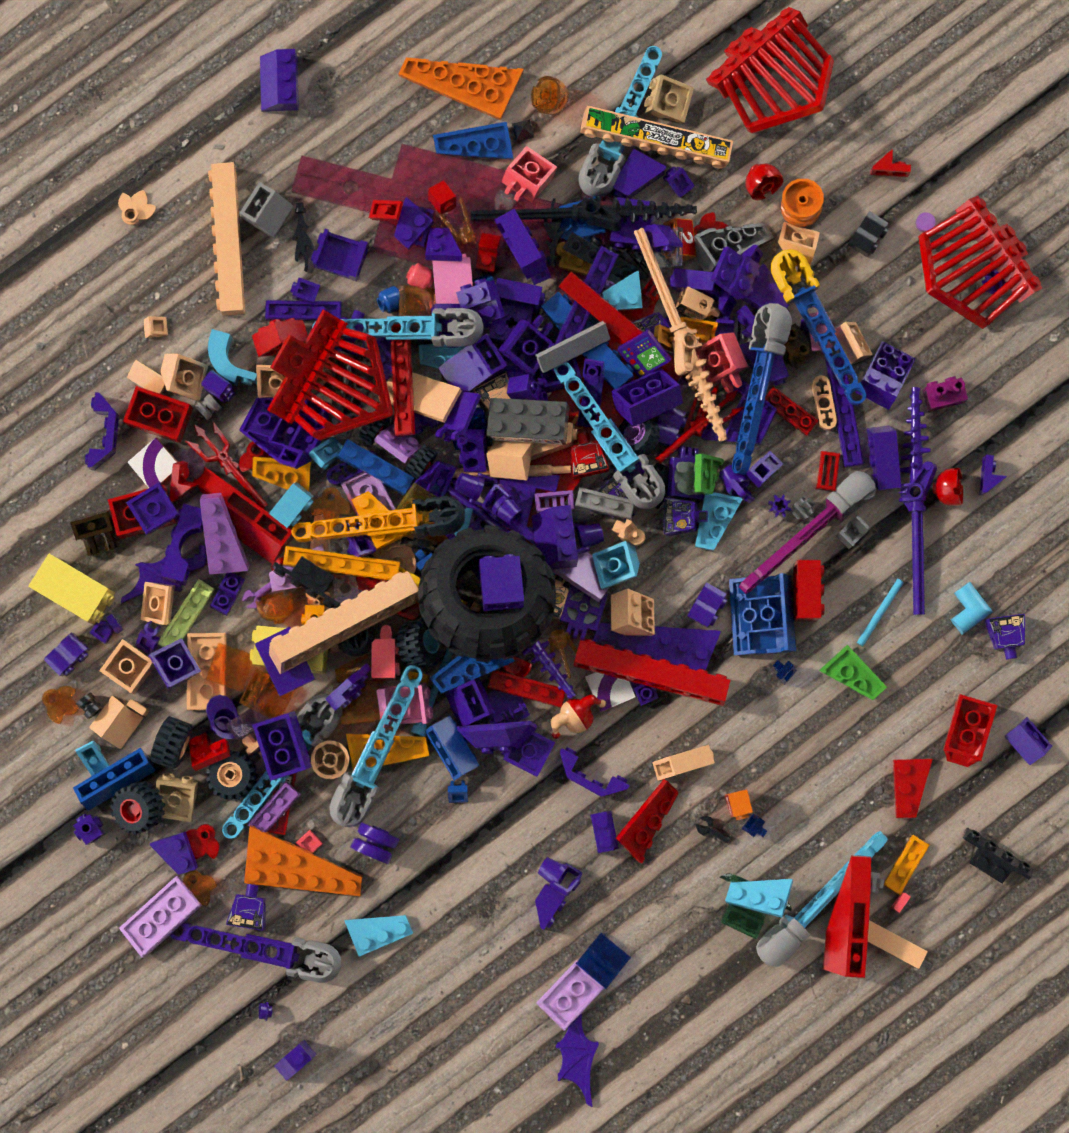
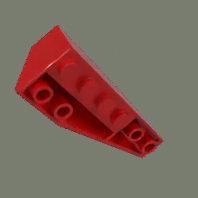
M205 466L193 482L199 483L197 487L203 494L222 493L239 539L271 564L278 559L286 546L294 538L290 528H286L266 510Z
M851 855L826 928L823 969L845 977L865 978L871 890V857Z

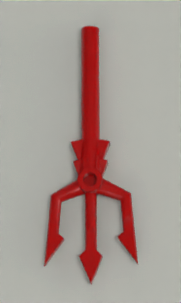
M719 384L710 392L711 394H716V397ZM738 390L726 394V398L717 406L721 409L728 402H733ZM700 407L702 415L696 417L695 421L689 422L690 428L655 458L659 464L665 461L695 433L701 435L703 428L706 429L708 424H710L709 419L706 418L708 415L707 411L704 412L703 408ZM745 407L732 409V412L723 418L722 425L745 409Z
M214 421L212 422L213 432L225 444L222 451H219L205 435V430L194 425L197 437H202L216 455L207 457L198 448L199 444L189 441L185 442L205 462L217 461L220 463L221 468L225 469L226 475L231 473L257 504L265 509L268 503L237 469L239 464L232 461L233 458L228 456L227 453L231 444Z

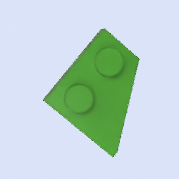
M695 454V493L713 494L715 482L719 477L717 469L719 465H723L724 459L705 454Z

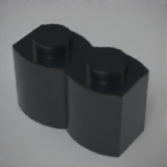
M869 211L849 241L848 246L866 257L869 253L873 255L879 246L876 242L879 238L883 239L889 230L886 228L888 222Z

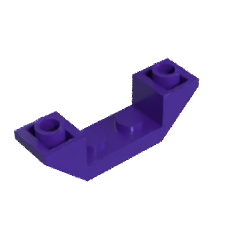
M585 358L583 369L584 386L600 407L605 363L604 361ZM583 396L581 406L586 407L590 404V399ZM595 405L589 410L584 411L586 414L590 411L592 414L590 420L598 422L599 414H595L592 408H596ZM579 410L577 425L592 428Z
M95 392V397H92L91 408L96 414L108 415L104 421V428L107 429L106 436H103L102 446L105 449L89 448V453H86L85 464L90 470H96L116 453L119 415L99 392Z
M568 747L565 750L561 748L560 756L569 780L600 797L629 788L630 785L626 784L628 780L620 775H617L616 778L612 776L606 789H603L602 783L594 779L590 782L585 779L586 775L578 770L575 773L571 770L578 759L575 756L577 752Z

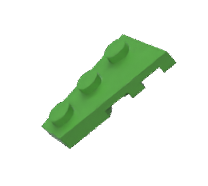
M848 644L819 670L871 700H874L887 688Z

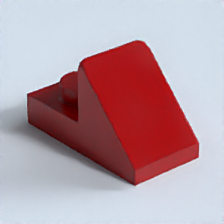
M892 149L872 167L870 175L908 177L911 172V165L902 161L895 162V164L892 163Z
M373 200L368 218L376 221H388L397 226L403 202Z
M482 233L478 246L479 251L475 270L494 273L501 236Z
M179 461L173 463L169 496L172 502L181 499L199 485V483L186 481L189 476L188 462Z

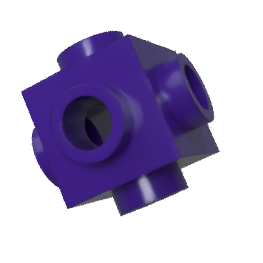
M91 814L80 816L76 819L78 823L73 825L76 829L74 834L80 841L83 840L85 845L92 844L106 834L101 827L103 823L98 816L94 817Z

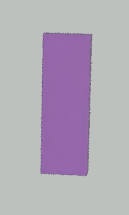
M286 781L247 825L249 827L253 825L259 830L268 832L301 794Z

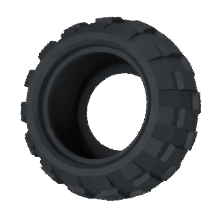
M486 525L484 530L473 531L472 527L459 531L455 538L451 540L447 538L434 550L431 558L426 561L421 572L418 587L420 613L431 635L437 642L448 647L450 652L460 657L475 658L476 661L490 662L491 659L500 658L506 660L517 656L519 652L526 648H531L549 626L556 604L554 574L545 561V556L535 544L531 546L527 543L525 537L518 532L511 530V532L507 533L499 531L498 526ZM507 554L520 556L524 594L523 608L505 609L496 614H481L469 609L461 601L457 593L456 581L466 572L479 568L480 559H483L485 556L503 557Z

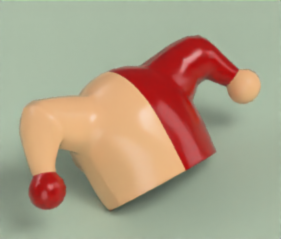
M593 694L581 699L567 700L562 705L560 713L551 719L552 737L558 739L560 737L559 729L564 725L572 733L586 731L594 720L590 708L595 704L603 708L606 705V701L598 699Z

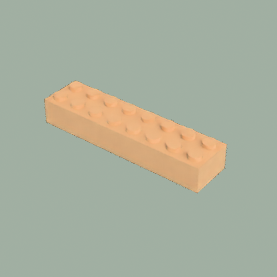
M408 571L403 574L399 572L388 582L382 581L375 585L374 589L370 591L364 590L359 593L357 598L343 601L338 608H330L323 613L324 615L318 618H310L305 625L293 627L289 630L288 634L274 637L270 642L269 656L279 673L282 674L412 606L417 602L418 587Z

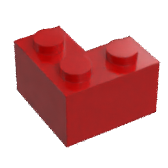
M294 318L280 321V319L272 320L269 322L270 325L259 328L258 332L252 335L258 357L277 354L288 334L302 342H305L308 337L304 321L295 320Z

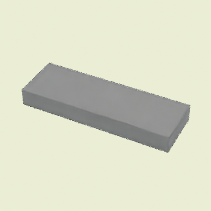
M580 487L575 504L577 508L628 520L632 519L635 506L627 498Z

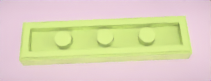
M198 579L161 636L158 645L165 647L181 638L184 639L216 589Z

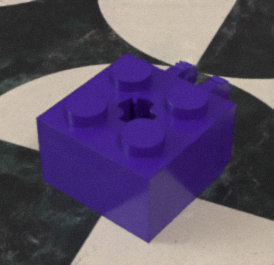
M501 302L505 317L492 321V324H483V329L490 330L489 337L494 344L502 345L515 328V324L517 325L520 320H527L532 324L534 308ZM513 322L514 326L512 328H509V325L507 324Z
M539 315L532 324L527 320H520L498 349L499 352L527 374L534 375L540 367L536 354L555 345L546 337L553 324L548 322L541 331L537 330L544 320L542 315Z

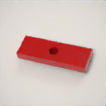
M774 386L765 397L777 409L776 414L805 436L811 432L819 421ZM788 408L793 410L792 414L788 413Z

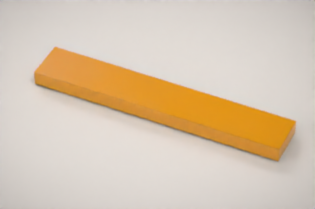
M286 546L283 566L295 567L301 556H303L326 572L388 581L395 574L399 573L401 562L357 557Z

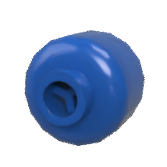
M391 286L379 293L377 304L382 312L392 314L404 307L406 295L402 289L399 290L397 287Z

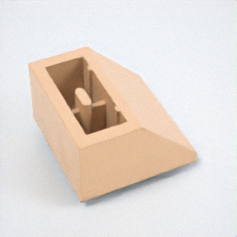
M630 589L612 594L611 631L624 636L655 635L654 599Z

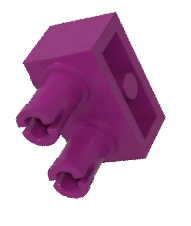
M956 376L945 379V382L939 384L938 381L927 383V387L922 390L928 412L963 404L968 400L965 382L962 378L956 379Z

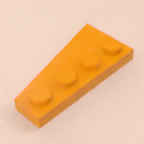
M346 734L353 771L371 735ZM394 736V743L382 766L430 756L426 737ZM381 739L374 743V747L378 750L382 749L385 745V742ZM369 757L366 760V766L373 767L376 764V758Z

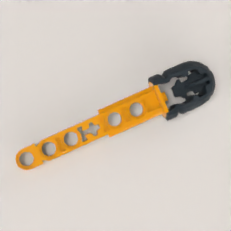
M448 496L427 498L425 501L416 499L413 500L412 508L320 520L312 524L311 522L298 523L292 528V536L298 542H310L313 539L327 540L415 531L417 538H425L428 534L431 537L449 535L457 532L463 526L465 510L457 499ZM434 510L429 513V521L435 524H423L420 526V523H423V515L419 514V512ZM394 517L401 518V523L397 526L391 525V520ZM376 519L382 521V525L379 528L372 527V522ZM357 522H360L362 526H359L358 530H356L355 527H352L356 526ZM337 524L344 525L343 531L339 533L334 532V527ZM318 526L325 527V531L321 535L315 534V529ZM300 528L306 529V534L303 537L296 536V532Z

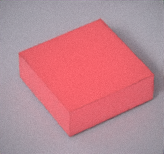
M309 830L296 844L314 853L323 845V842Z
M902 892L892 904L891 909L900 913L910 899V896Z

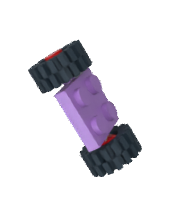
M389 417L364 425L360 429L358 437L371 446L376 442L403 463L410 460L405 472L416 480L430 468L438 455L437 452L426 444L423 446L419 444L417 439L413 437H396L394 424L388 428L386 427L390 421Z

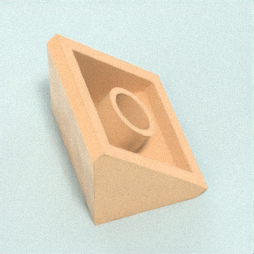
M845 322L836 329L835 335L851 365L873 356L856 322Z
M256 365L258 398H274L285 378L284 375L271 369V365Z
M495 441L487 453L491 477L527 481L533 443Z
M145 582L140 620L148 622L151 620L153 623L162 625L170 624L175 585Z
M111 696L90 728L104 740L122 749L144 717L114 696Z

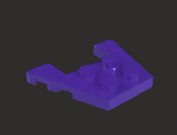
M743 380L742 386L739 388L733 385V391L738 390L737 393L742 395L737 408L745 407L750 385ZM766 399L755 442L757 445L762 444L777 412V409ZM744 409L731 418L727 429H725L727 440L722 442L737 443ZM712 423L708 424L701 439L719 441L717 433L712 429Z
M560 476L528 477L527 481L514 479L499 480V484H502L513 494L512 498L523 510V516L512 526L500 518L496 521L506 528L518 532L526 540L535 544L533 528L527 527L536 489L556 492ZM499 489L495 496L493 506L500 497L505 495Z

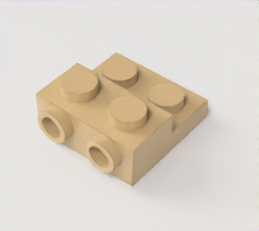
M662 74L655 77V79L653 78L649 85V89L652 90L651 94L644 103V106L647 107L646 113L661 119L667 118L680 124L685 123L694 87Z
M163 773L156 782V788L159 790L158 794L163 796L162 802L165 803L163 808L165 814L162 818L192 822L198 781L194 780L192 776L177 778L174 777L173 773Z

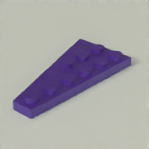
M600 623L593 641L601 645H611L614 649L620 651L627 649L639 656L646 654L654 660L665 659L673 665L684 664L689 666V669L697 671V669L706 670L721 631L655 626V635L624 636L611 631V623Z

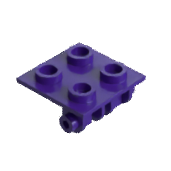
M495 690L487 694L495 711V714L488 716L491 724L518 722L530 716L521 697Z

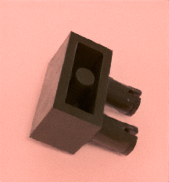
M796 323L791 325L788 341L784 344L786 347L785 354L788 364L791 367L794 366L797 370L814 359L817 352L812 351L810 342Z
M110 509L76 518L70 522L76 541L83 540L87 556L99 553L94 536L98 534L102 536L106 551L117 548L112 533L115 527Z

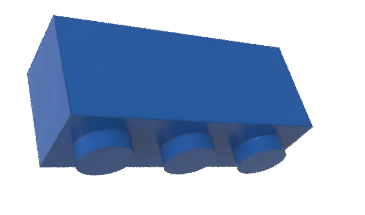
M451 716L444 718L425 730L454 781L480 766L477 762V757L471 752L466 739L457 730V724L452 720Z

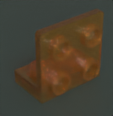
M256 668L239 703L271 719L284 714L295 690L280 697L270 675Z
M377 683L365 684L360 690L362 694L345 708L341 706V724L343 726L379 722L381 720L377 697Z

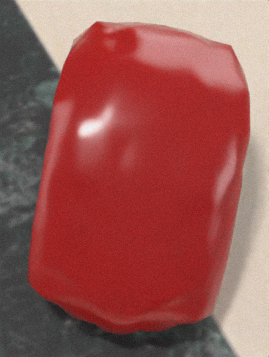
M512 657L515 662L502 667L504 671L510 674L526 677L531 671L532 664L520 658Z

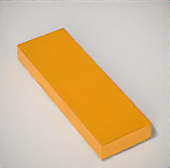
M912 835L886 877L884 886L900 895L930 845Z

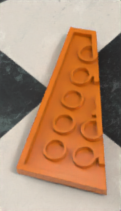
M406 57L398 75L501 121L524 69H509L501 66L500 68L488 67L487 65L459 62L457 64L448 63V61L436 62L429 61V59Z
M250 825L244 883L352 896L361 895L363 875L343 866H338L326 858L316 856L304 848L286 840H281L271 833L264 832Z

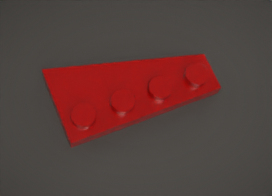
M665 779L662 780L615 838L641 864L645 859L643 856L647 848L650 849L653 844L652 839L656 831H659L662 826V819L665 815H668L679 794Z

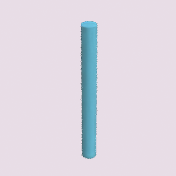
M900 579L896 580L856 642L858 645L864 646L902 587L903 581Z

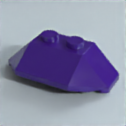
M532 721L457 726V730L483 754H493V751L499 750L502 753H510L513 749H519L537 729V725Z

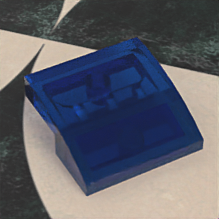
M600 932L576 964L606 989L630 960L631 956Z

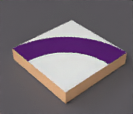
M157 437L128 461L129 465L148 488L158 482L162 484L172 475L173 463L177 462Z
M596 672L585 677L592 694L598 699L606 701L605 707L601 708L598 706L600 712L636 697L629 681Z

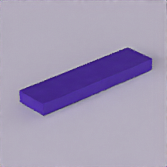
M266 300L265 319L285 321L294 318L295 320L317 321L322 310L341 319L342 302L315 301L312 304L306 301Z

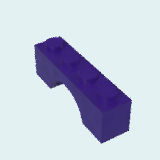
M183 504L182 509L178 510L180 514L177 517L178 523L172 529L171 538L173 539L171 545H167L165 551L167 557L165 563L162 562L159 573L165 581L186 586L191 567L182 558V546L189 536L203 532L201 508Z

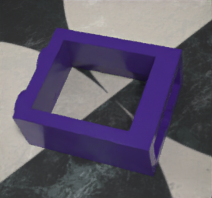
M497 278L496 287L501 302L534 308V313L539 314V309H542L541 306L545 303V293H542L541 286Z

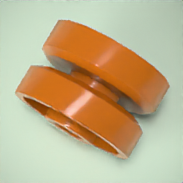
M809 179L791 181L785 187L782 194L781 213L783 218L789 224L796 227H806L816 222L822 212L824 194L821 187Z

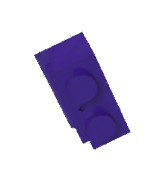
M612 811L591 814L597 853L619 849L618 842L615 839L616 832Z

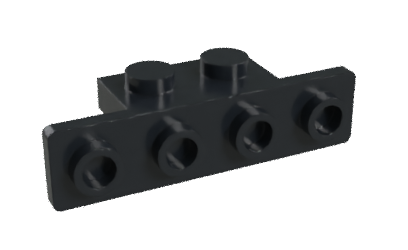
M572 232L563 246L565 251L590 264H593L601 246L618 254L619 256L610 274H615L620 280L625 279L638 269L636 265L621 258L619 249L612 245L608 247L602 244L603 241L595 236L592 238L587 236L584 239Z
M301 556L292 571H289L277 562L273 563L272 568L275 574L282 578L286 576L295 587H303L312 598L316 599L318 597L323 600L322 604L326 607H334L336 609L340 605L339 602L324 593L334 579V576Z
M969 828L964 830L963 839L978 848L969 860L971 865L1002 884L1012 870L1028 880L1031 879L1033 868L1030 864L1020 861L1011 852L1004 851L992 840L982 837L976 830Z

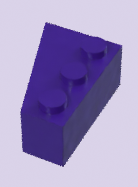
M515 209L494 219L527 280L547 269L544 263L547 259L543 251H538L540 247L536 239H531L533 235L529 227L523 225Z
M889 425L867 428L868 446L870 449L869 461L873 469L871 478L875 483V487L878 490L900 488L901 477L896 430Z

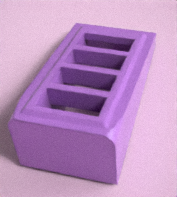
M573 490L535 494L536 514L550 508L549 498H552L553 507L557 506L556 497H560V505L565 506L564 496L568 497V505H571V510H575ZM542 499H544L545 508H541Z

